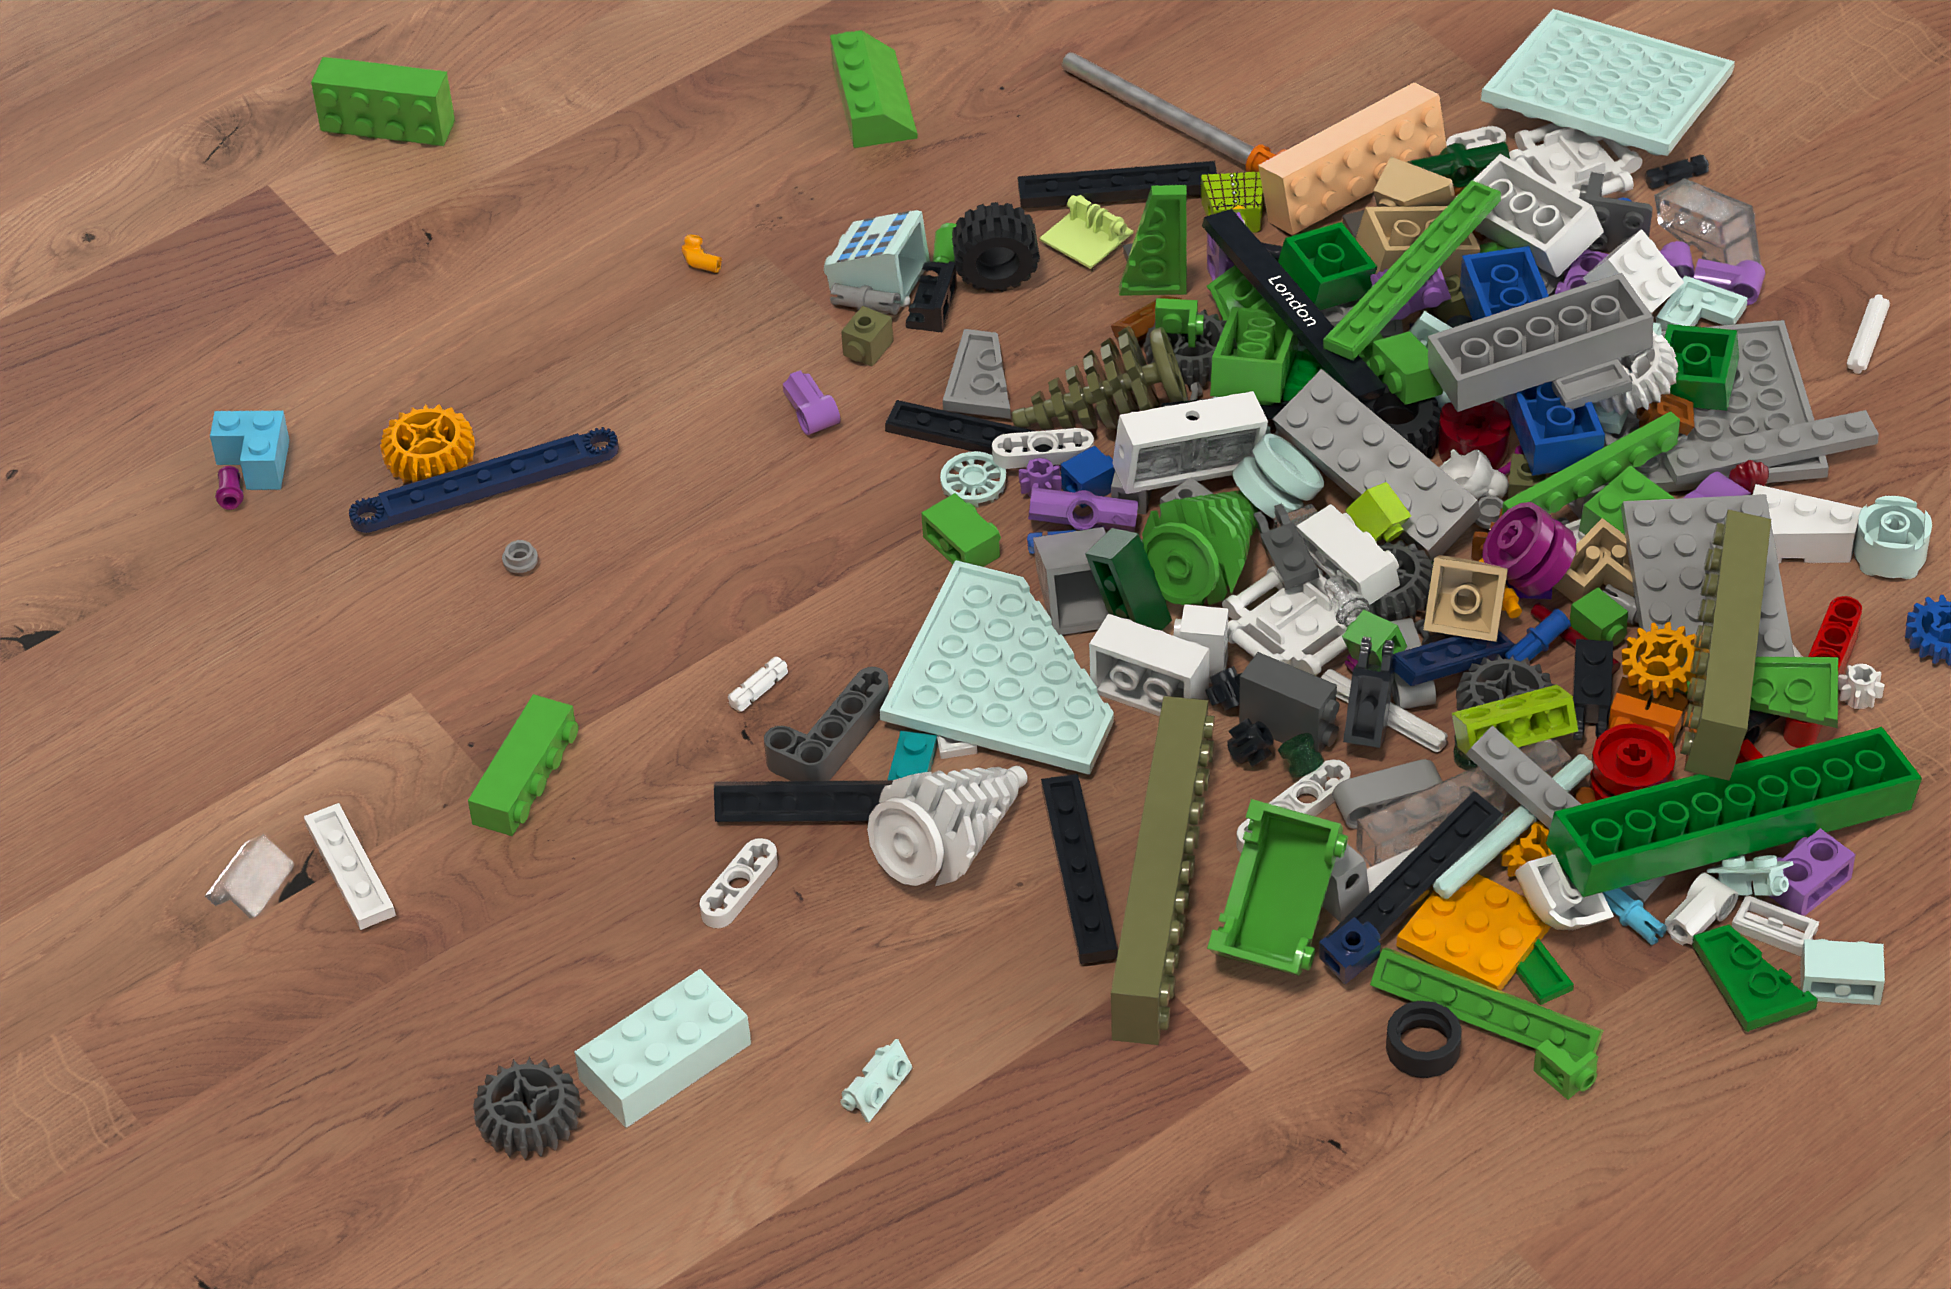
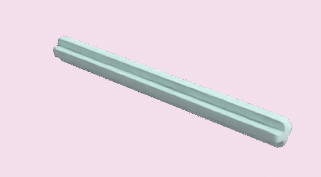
M1579 754L1552 779L1567 792H1570L1591 773L1593 762L1586 755ZM1523 805L1519 806L1436 879L1433 885L1434 891L1443 899L1450 898L1538 819Z

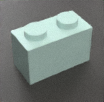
M1804 939L1800 961L1801 990L1803 992L1808 990L1820 1002L1880 1005L1885 983L1884 945L1863 941L1842 942L1826 939Z

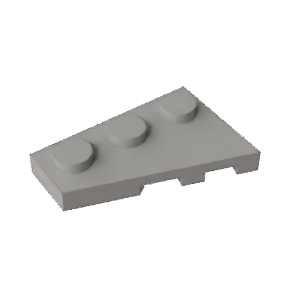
M964 329L942 400L943 410L1011 419L998 333Z

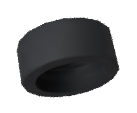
M1430 1001L1407 1003L1395 1010L1388 1020L1386 1052L1390 1062L1399 1071L1412 1077L1430 1078L1439 1076L1450 1070L1459 1058L1462 1028L1457 1016L1443 1005ZM1430 1027L1441 1032L1447 1038V1044L1438 1050L1422 1052L1407 1047L1400 1040L1402 1033L1411 1028Z

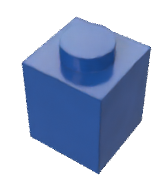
M1093 446L1061 463L1062 489L1065 492L1073 493L1086 490L1096 496L1105 497L1111 493V485L1115 473L1112 464L1113 459L1108 455L1105 456L1096 446ZM1079 504L1081 508L1088 506L1087 504Z

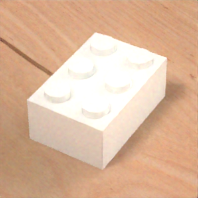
M1111 614L1107 615L1089 643L1090 678L1096 685L1097 693L1100 696L1160 716L1163 696L1208 699L1205 692L1209 688V648Z

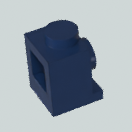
M1354 917L1330 937H1324L1319 941V958L1344 984H1347L1379 958L1381 944L1378 941L1381 940V936L1370 922L1366 921L1361 924ZM1354 940L1357 945L1351 946L1349 943Z

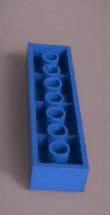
M1529 246L1462 256L1460 288L1473 321L1549 297ZM1552 381L1502 397L1532 476L1560 472L1604 448L1605 433L1593 403L1588 402L1585 403V406L1575 409L1565 408L1560 403V398L1556 396L1552 389Z

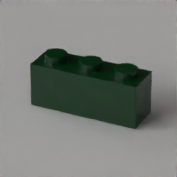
M1111 528L1085 553L1107 611L1111 615L1129 619L1137 624L1162 631L1172 621V618L1156 580L1155 571L1151 567L1144 549V543L1139 533Z

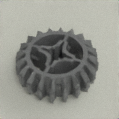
M1206 309L1198 313L1204 315L1203 335H1197L1195 348L1188 347V334L1166 333L1177 358L1184 383L1189 389H1191V384L1199 382L1203 388L1206 382H1211L1212 356L1227 321L1220 320L1218 313L1209 316ZM1155 322L1152 328H1148L1146 342L1144 343V353H1146V362L1148 364L1155 361L1150 344V333L1155 329ZM1235 338L1234 345L1232 348V354L1234 353L1233 349H1237V343Z
M1400 540L1396 544L1385 542L1384 545H1378L1383 551H1390L1397 559L1399 564L1397 573L1400 586L1367 606L1366 611L1388 621L1401 620L1405 617L1415 619L1416 611H1426L1433 564H1431L1425 551H1419L1415 544L1406 546ZM1338 584L1339 589L1346 593V596L1354 598Z
M1498 654L1494 661L1484 657L1480 665L1472 663L1469 672H1463L1459 687L1456 689V708L1460 711L1505 699L1506 696L1508 698L1555 684L1551 683L1549 673H1542L1540 664L1530 666L1528 658L1520 662L1516 661L1514 655L1510 659H1502Z
M529 1057L526 1064L519 1065L513 1059L511 1068L505 1069L498 1065L497 1076L486 1074L485 1085L478 1086L477 1098L474 1099L473 1103L476 1127L481 1132V1137L484 1141L491 1142V1146L494 1147L495 1151L504 1148L505 1153L509 1157L516 1151H520L525 1159L530 1151H536L542 1156L543 1148L550 1147L556 1150L558 1140L568 1141L570 1130L577 1129V1117L581 1113L579 1090L574 1085L570 1074H563L559 1064L550 1068L549 1063L544 1059L538 1065H535ZM523 1103H527L528 1110H531V1113H528L526 1105L524 1106Z

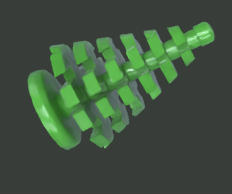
M1241 490L1221 492L1215 494V496L1214 494H1208L1192 498L1174 499L1159 504L1161 516L1159 518L1157 510L1150 512L1142 532V541L1151 567L1155 571V577L1163 597L1173 604L1181 605L1196 604L1203 606L1206 597L1209 605L1223 601L1227 594L1226 586L1229 585L1232 594L1241 575L1251 544L1250 536L1254 534L1257 528L1253 514L1260 512V509Z

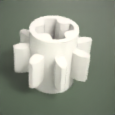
M1867 664L1848 665L1846 675L1841 674L1838 676V689L1841 690L1839 700L1845 701L1854 709L1873 708L1875 698L1883 697L1885 685L1880 683L1882 673L1876 672L1874 668Z

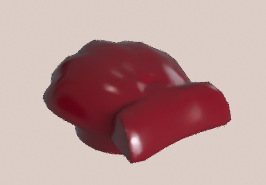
M1748 460L1736 465L1730 471L1729 479L1753 495L1756 484L1766 486L1769 478V468L1762 462Z

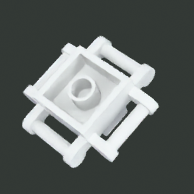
M1554 123L1532 131L1525 129L1516 132L1515 143L1518 149H1514L1509 153L1512 161L1578 198L1581 185H1588L1591 172L1604 174L1602 197L1617 191L1624 193L1632 190L1634 182L1630 173L1637 171L1643 162L1642 158L1635 151H1630L1627 146L1619 145L1614 140L1601 136H1589L1584 131L1571 127H1559ZM1603 139L1620 160L1614 162L1597 141ZM1544 140V144H1541L1539 146L1535 145V143Z
M1274 566L1267 570L1266 576L1237 596L1231 595L1222 602V607L1228 608V616L1233 619L1228 622L1227 638L1229 643H1236L1253 657L1257 652H1260L1315 676L1321 672L1323 665L1347 649L1342 636L1349 624L1355 621L1366 608L1355 598L1346 596V593L1323 577V572L1319 568V578L1285 590ZM1273 587L1280 590L1253 610L1249 611L1245 608ZM1332 601L1343 610L1339 613L1332 609Z

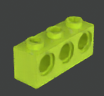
M1557 684L1452 713L1457 746L1465 754L1492 725L1517 748L1578 731L1573 696Z

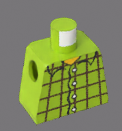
M1260 172L1201 175V203L1206 216L1232 209L1235 213L1240 212L1245 225L1252 233L1259 232L1261 230L1264 205Z

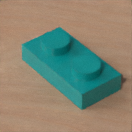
M900 731L887 780H896L912 774L930 772L937 749V735Z

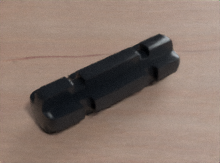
M1700 154L1690 157V161L1686 158L1662 165L1661 170L1659 167L1647 170L1645 181L1650 188L1655 189L1664 186V182L1669 185L1692 178V174L1695 176L1706 174L1709 162L1704 155Z

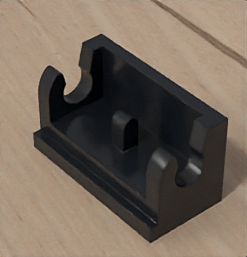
M929 261L923 264L922 270L934 271L938 276H920L913 304L910 305L908 310L910 313L906 319V328L943 333L957 289L955 262L949 261V263Z

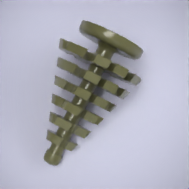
M1130 326L1118 332L1122 357L1113 339L1108 338L1100 344L1105 372L1095 352L1090 350L1083 359L1089 386H1085L1078 366H1072L1065 370L1070 392H1065L1059 377L1048 382L1051 399L1046 400L1041 390L1031 397L1033 406L1022 407L1012 412L1011 416L1014 426L1027 428L1031 424L1038 422L1041 429H1054L1051 418L1057 417L1063 429L1076 428L1075 419L1072 415H1074L1073 411L1077 410L1079 419L1085 429L1098 428L1093 404L1096 403L1097 411L1105 427L1108 430H1117L1119 417L1115 410L1117 408L1114 399L1121 415L1139 412L1138 405L1141 411L1161 408L1158 404L1159 399L1154 384L1160 382L1163 384L1170 402L1188 401L1183 376L1163 327L1152 330L1150 333V344L1155 361L1148 365L1135 333Z

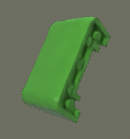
M1251 799L1246 818L1250 819L1248 830L1252 831V833L1245 831L1242 838L1245 841L1224 914L1220 913L1218 920L1224 927L1219 926L1217 931L1212 930L1207 949L1221 957L1300 976L1303 969L1309 971L1312 966L1316 949L1310 946L1336 857L1343 858L1348 836L1342 834L1343 826L1340 823Z

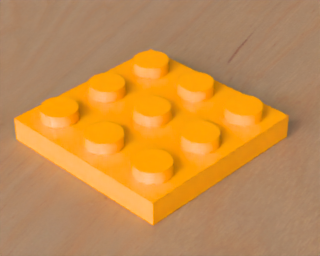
M1476 874L1448 899L1441 898L1437 892L1433 891L1397 935L1396 946L1439 968L1501 991L1516 973L1519 963H1523L1532 952L1537 939L1541 941L1551 926L1541 921L1531 909L1526 897Z

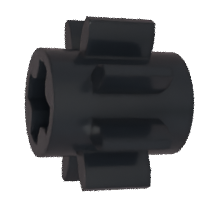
M1234 666L1210 676L1209 678L1213 686L1205 690L1211 705L1221 703L1224 711L1240 704V675L1242 673L1238 674Z
M1247 718L1229 730L1232 738L1227 741V747L1232 757L1238 763L1243 764L1249 761L1251 767H1254L1272 755L1268 747L1273 745L1274 740L1270 730L1264 723L1257 721L1252 724L1250 719Z

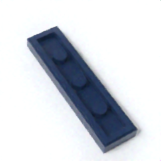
M1499 630L1496 642L1454 636L1394 653L1392 668H1395V673L1407 684L1415 686L1469 670L1472 663L1480 665L1484 657L1494 661L1499 654L1502 659H1506V652L1515 644Z

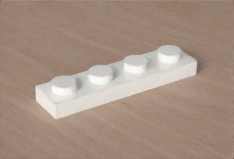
M337 803L304 816L306 827L359 929L362 930L396 916L394 906L340 804Z

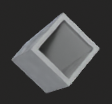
M1104 527L1033 538L1036 571L1046 611L1052 619V626L1058 635L1097 630L1109 614L1085 556V553L1106 534Z

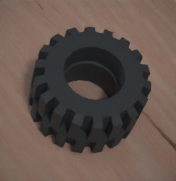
M991 202L989 206L981 204L974 211L971 209L966 211L965 217H959L956 221V227H953L952 231L956 271L959 276H962V281L966 284L972 283V287L977 290L985 288L986 292H993L994 289H1000V292L1007 291L1008 287L1016 288L1020 286L1021 281L1027 282L1031 278V273L1036 272L1038 268L1037 263L1040 258L1036 228L1031 216L1025 214L1022 208L1017 207L1014 209L1013 205L1009 203L999 205L998 202Z
M1383 382L1386 386L1384 395L1362 403L1427 458H1432L1439 441L1440 408L1438 407L1437 399L1431 397L1405 405L1395 394L1390 392L1386 383Z

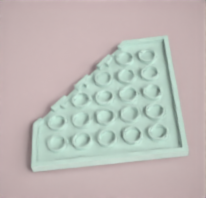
M955 560L880 709V720L1090 775L1114 723V712L1108 703L1102 701L1097 693L1096 685L1086 670L1080 668L1074 659V652L1062 634L1058 635L1052 626V619L1040 601L1034 599L1030 593V586L1024 577Z

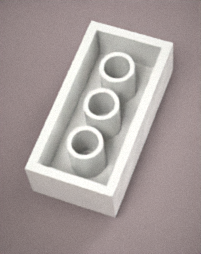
M1502 154L1497 156L1473 180L1501 191V201L1474 230L1509 249L1529 246L1537 266L1555 277L1561 275L1604 232L1592 205Z

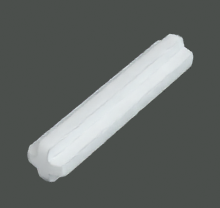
M1880 294L1875 295V298L1869 300L1847 360L1848 369H1852L1856 374H1860L1862 370L1867 369L1889 309V300L1884 299Z

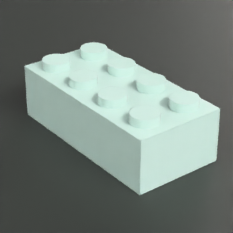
M699 969L576 1050L575 1058L579 1080L627 1128L751 1045L748 1016Z

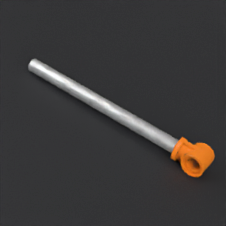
M1073 52L1068 53L1063 59L1062 68L1067 72L1243 163L1246 172H1259V164L1287 150L1282 149L1275 155L1269 147L1263 144L1253 147Z

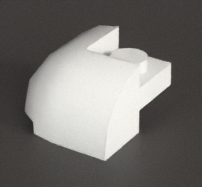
M1555 854L1528 861L1515 872L1531 909L1543 923L1557 930H1575L1614 917L1603 892L1582 897L1558 862Z

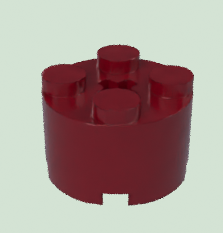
M1495 400L1457 412L1451 402L1444 404L1440 416L1438 448L1442 462L1444 463L1451 458V450H1455L1460 455H1466L1477 449L1487 456L1492 468L1498 470L1504 464V459L1509 451L1511 418L1508 411Z

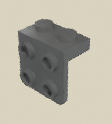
M1591 172L1588 185H1581L1579 198L1593 206L1604 232L1587 249L1611 253L1616 247L1641 229L1649 238L1653 212L1652 206L1646 203L1602 197L1604 174Z

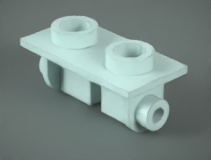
M1740 855L1722 860V864L1707 869V873H1719L1717 880L1738 892V895L1753 894L1751 881H1753L1754 895L1780 896L1789 887V882L1784 877L1783 869L1792 866L1793 861H1777L1775 855L1753 858V861H1745V856Z
M895 1039L891 1045L878 1048L875 1051V1055L862 1070L865 1077L857 1076L851 1085L842 1092L841 1105L849 1111H853L855 1108L860 1109L866 1122L871 1121L913 1068L898 1039Z

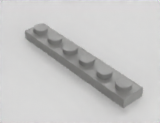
M1863 410L1670 450L1664 454V463L1675 486L1702 481L1716 471L1724 476L1729 475L1736 465L1748 460L1762 462L1767 467L1876 445L1879 433L1867 411Z
M1493 725L1466 753V756L1549 829L1555 811L1582 805ZM1662 876L1624 886L1620 889L1634 901L1639 899L1644 903L1665 878Z

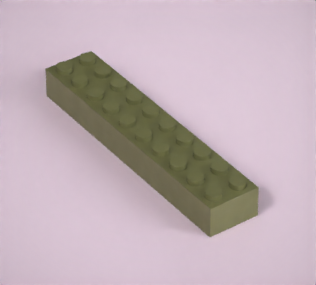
M1163 696L1111 989L1112 1040L1159 1045L1161 1030L1168 1031L1170 1021V1007H1168L1169 999H1173L1175 991V976H1173L1174 968L1178 969L1181 947L1178 943L1179 938L1184 937L1186 917L1180 914L1184 913V908L1189 907L1190 885L1185 884L1189 883V878L1194 877L1195 856L1190 854H1193L1194 849L1199 847L1200 826L1195 825H1198L1199 820H1203L1205 797L1200 796H1203L1204 791H1208L1210 769L1205 767H1208V763L1213 762L1215 742L1214 740H1208V738H1213L1215 716H1208V700Z

